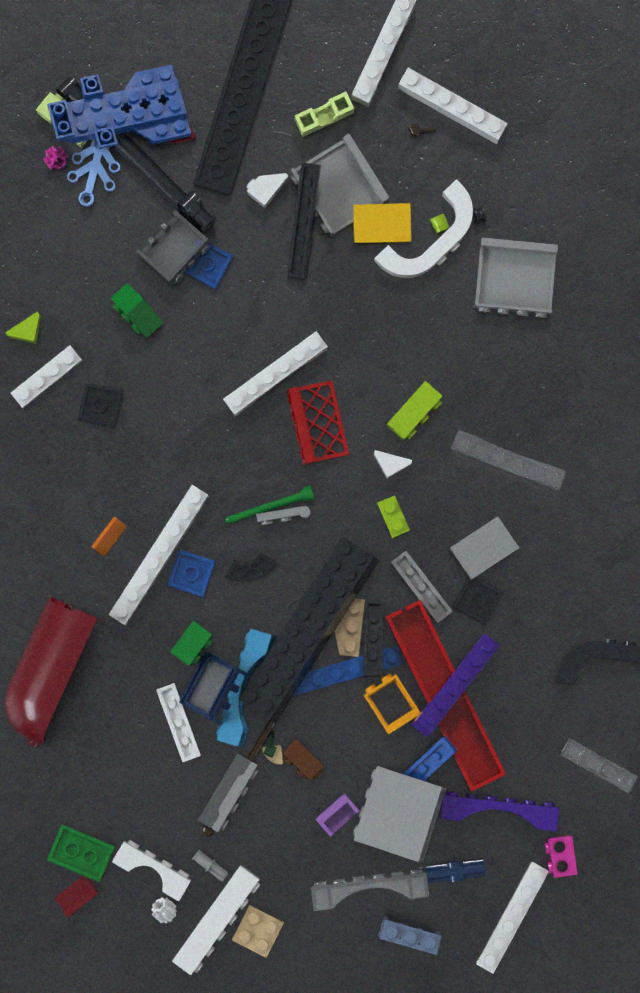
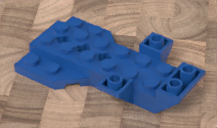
M172 65L135 72L124 90L104 95L99 74L80 78L83 99L72 102L62 100L47 104L55 136L59 141L80 143L94 139L98 148L103 149L118 145L115 135L129 131L137 135L140 134L153 144L191 136L186 108ZM160 101H166V105H162ZM142 105L148 106V109H144ZM123 109H128L129 113H125Z

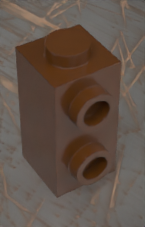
M297 739L284 750L283 754L285 756L283 759L290 766L294 764L299 769L297 773L303 779L307 777L310 780L313 777L317 779L324 772L321 769L324 765Z

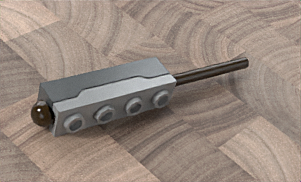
M269 720L247 758L237 753L198 821L206 825L205 827L201 826V833L204 836L210 837L215 831L218 832L220 829L222 831L225 829L229 822L226 819L228 814L235 812L239 805L236 803L238 797H244L249 788L246 786L249 779L254 780L259 771L256 769L257 764L254 763L255 758L275 727V722Z

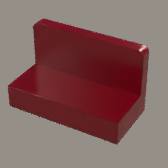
M82 876L56 896L55 899L64 910L62 911L64 915L69 917L96 896L99 891L88 877Z

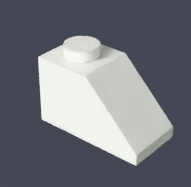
M286 173L258 176L256 180L253 178L247 185V195L266 208L288 181L289 176Z

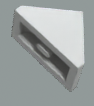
M376 450L374 452V457L387 479L407 468L412 463V460Z

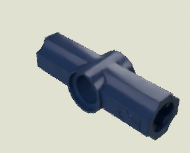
M483 859L464 862L463 860L446 862V864L426 866L428 883L442 881L457 882L464 881L466 878L486 876Z

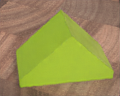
M37 311L5 333L12 339L36 343L42 317Z

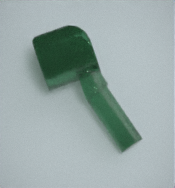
M273 730L269 735V740L264 750V754L271 758L277 747L272 745L275 734Z

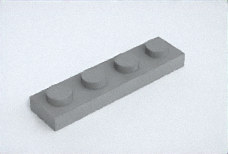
M407 551L391 562L437 623L453 612Z

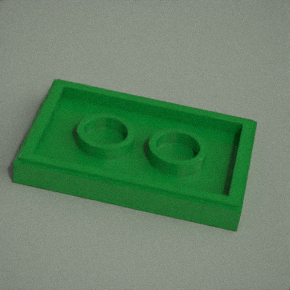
M62 824L47 861L101 882L115 846Z

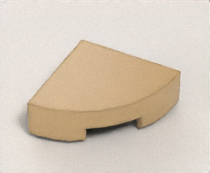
M281 745L262 747V751L269 761L275 764H283Z

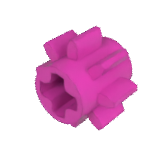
M52 146L45 151L46 157L43 160L51 170L54 167L60 170V168L66 165L68 155L61 146L58 149Z

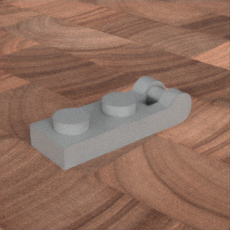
M307 506L260 513L256 514L257 522H262V526L273 524V520L281 519V522L292 521V517L296 516L306 519L310 516V509Z

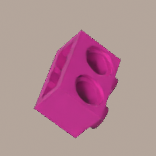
M572 835L547 838L548 842L545 843L546 854H550L551 862H547L549 874L552 873L554 878L578 875ZM558 841L564 843V849L561 852L554 850V845ZM565 861L567 868L564 871H558V862Z

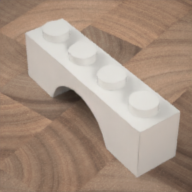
M124 841L112 862L128 872L138 866L154 868L162 878V892L179 901L191 882V879L188 878L190 875L181 869L179 871L172 868L173 865L164 859L162 862L155 859L156 855L151 851L146 850L144 852L138 849L140 845L134 841Z

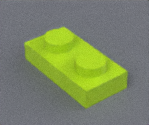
M395 495L377 503L392 538L410 531Z

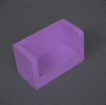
M344 793L315 820L331 837L354 815L358 814L360 810Z

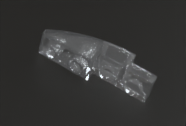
M570 738L560 754L627 793L631 791L638 778L637 775Z

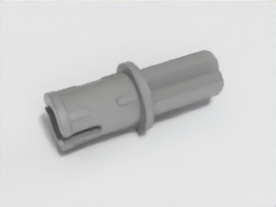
M200 849L192 858L206 869L205 872H210L220 881H224L228 876V872L218 865L215 859L212 860Z

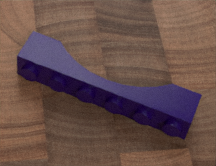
M486 633L482 635L411 725L425 737L431 734L500 645Z
M447 792L441 803V819L461 821L465 817L479 811L498 809L522 816L536 829L557 831L559 808L555 807V803L543 802V806L535 805L536 801L524 800V803H516V799L505 798V801H497V797L485 796V799H478V795L466 794V797H459V793Z

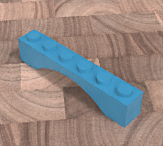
M250 629V632L246 634L244 641L246 645L244 651L239 656V669L247 672L249 675L246 677L239 673L234 684L240 687L237 693L229 691L228 703L231 704L229 710L223 709L222 717H224V723L218 726L216 732L218 741L237 747H244L249 728L245 719L244 703L239 698L246 689L250 677L264 661L276 642V636Z

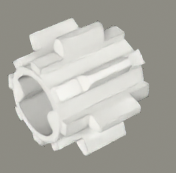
M168 898L157 899L153 903L152 915L160 923L171 922L176 917V905Z

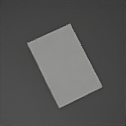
M498 516L450 547V550L471 580L519 549V546Z

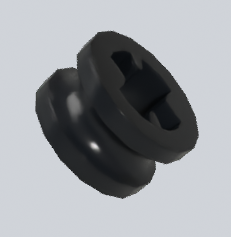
M480 205L479 208L473 207L476 223L480 224V221L486 222L483 206Z

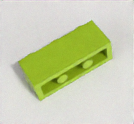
M425 381L387 423V426L403 440L406 438L411 439L417 432L415 427L419 423L423 425L430 417L428 413L432 409L435 411L442 404V401H440L442 395Z

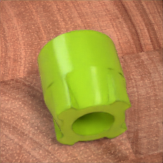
M444 213L430 219L437 233L449 228Z

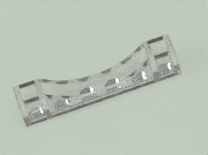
M461 430L457 431L450 449L556 491L560 489L566 471L513 453Z
M422 869L410 870L411 874L404 875L403 871L392 872L391 876L384 877L383 874L372 875V879H364V876L353 877V881L345 882V879L333 880V884H326V881L314 882V886H311L313 911L333 909L348 895L368 888L390 889L405 895L409 899L429 897L427 874L422 872Z

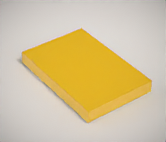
M410 203L354 204V243L411 242Z

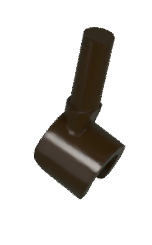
M418 123L410 125L408 130L412 137H416L421 133L435 132L436 127L420 129Z

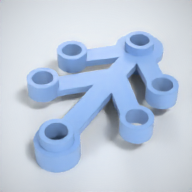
M94 139L91 141V146L80 153L77 152L72 155V161L76 165L82 164L84 158L94 153L93 160L75 171H70L67 175L69 182L76 183L79 177L89 172L85 191L79 195V202L84 207H90L94 203L95 199L92 193L97 173L104 182L106 191L113 192L116 189L115 182L109 178L100 163L102 155L108 162L111 173L117 174L121 169L119 163L114 160L109 152L110 147L99 149ZM76 156H81V160L79 162H76L74 160ZM114 164L118 166V169L115 171L111 169V166ZM71 174L77 175L75 180L70 179ZM108 183H113V188L108 189L106 186ZM90 197V202L85 203L84 198Z

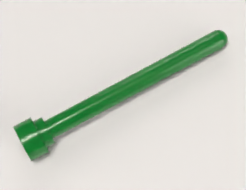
M311 486L303 487L300 493L227 516L225 522L231 524L300 500L313 501L315 498Z

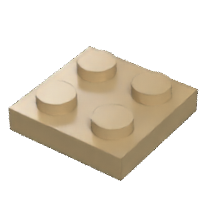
M249 905L232 941L267 958L284 922Z

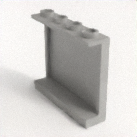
M347 134L343 137V140L306 162L321 165L315 218L319 217L322 221L320 226L325 234L329 233L330 236H333L353 223L354 204H385L389 201L388 194L350 134ZM301 166L291 169L292 175L290 178L295 186L299 184Z
M482 238L475 308L479 309V312L486 313L490 312V310H498L499 314L517 312L518 316H528V313L536 314V317L547 318V315H551L558 245Z
M377 766L371 775V780H373L371 787L367 789L365 799H367L365 806H362L359 817H361L359 825L355 826L353 832L355 836L354 841L423 863L446 788Z

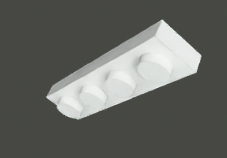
M69 345L13 390L11 395L22 408L26 407L82 362V359Z
M175 683L157 689V694L182 762L201 756L184 707L179 703L180 696Z

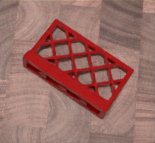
M332 380L289 388L286 393L303 465L349 455ZM329 386L330 395L327 399L318 394L321 387ZM308 390L314 394L309 403L302 399L300 391ZM315 396L325 402L320 410L311 405ZM327 403L334 408L332 417L322 412ZM308 407L318 413L313 421L306 418L305 412ZM319 415L329 420L324 429L315 423ZM331 422L338 426L339 431L336 436L326 431ZM312 426L322 431L317 440L310 436L309 431ZM324 433L333 438L329 447L319 442ZM335 440L342 444L344 452L336 453L330 449ZM318 444L326 449V452L323 456L315 458L314 448Z

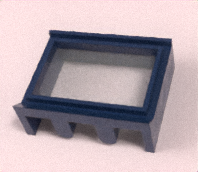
M206 651L195 673L192 675L186 690L183 692L179 703L211 721L223 725L224 722L216 718L221 708L225 710L230 709L231 704L226 702L225 699L229 691L234 693L239 691L240 687L234 684L238 674L240 673L246 677L249 674Z

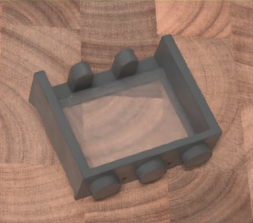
M176 210L173 211L175 216L168 224L164 222L160 226L162 230L155 238L151 236L147 240L149 244L143 251L140 249L136 251L141 258L171 285L178 283L183 278V273L196 264V259L200 255H204L209 250V245L211 244L208 238Z

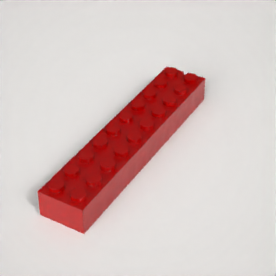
M421 600L405 607L406 612L403 613L400 609L385 618L428 704L455 669ZM464 691L438 726L443 736H446L458 750L453 757L472 792L506 775L466 691Z

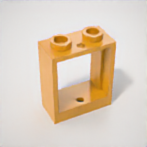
M391 673L382 678L381 681L383 683L377 687L373 684L366 688V694L363 695L388 734L420 714L419 709L396 674L392 676ZM395 682L412 710L388 725L370 696L390 683Z

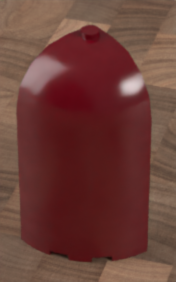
M49 596L7 686L4 698L5 713L15 731L28 739L27 744L36 748L39 745L44 746L45 733L91 631L98 621V618L75 608L72 611V606Z

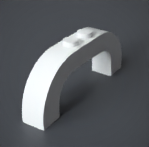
M457 179L442 194L455 211L454 224L429 249L414 259H406L399 256L388 245L374 258V262L381 269L400 278L421 276L430 271L436 264L440 266L447 259L446 255L450 251L453 253L460 247L459 242L468 232L472 221L473 206L467 190Z

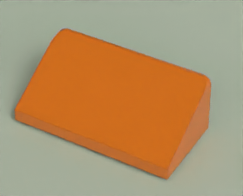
M113 517L94 542L92 548L102 556H105L127 526L116 517Z

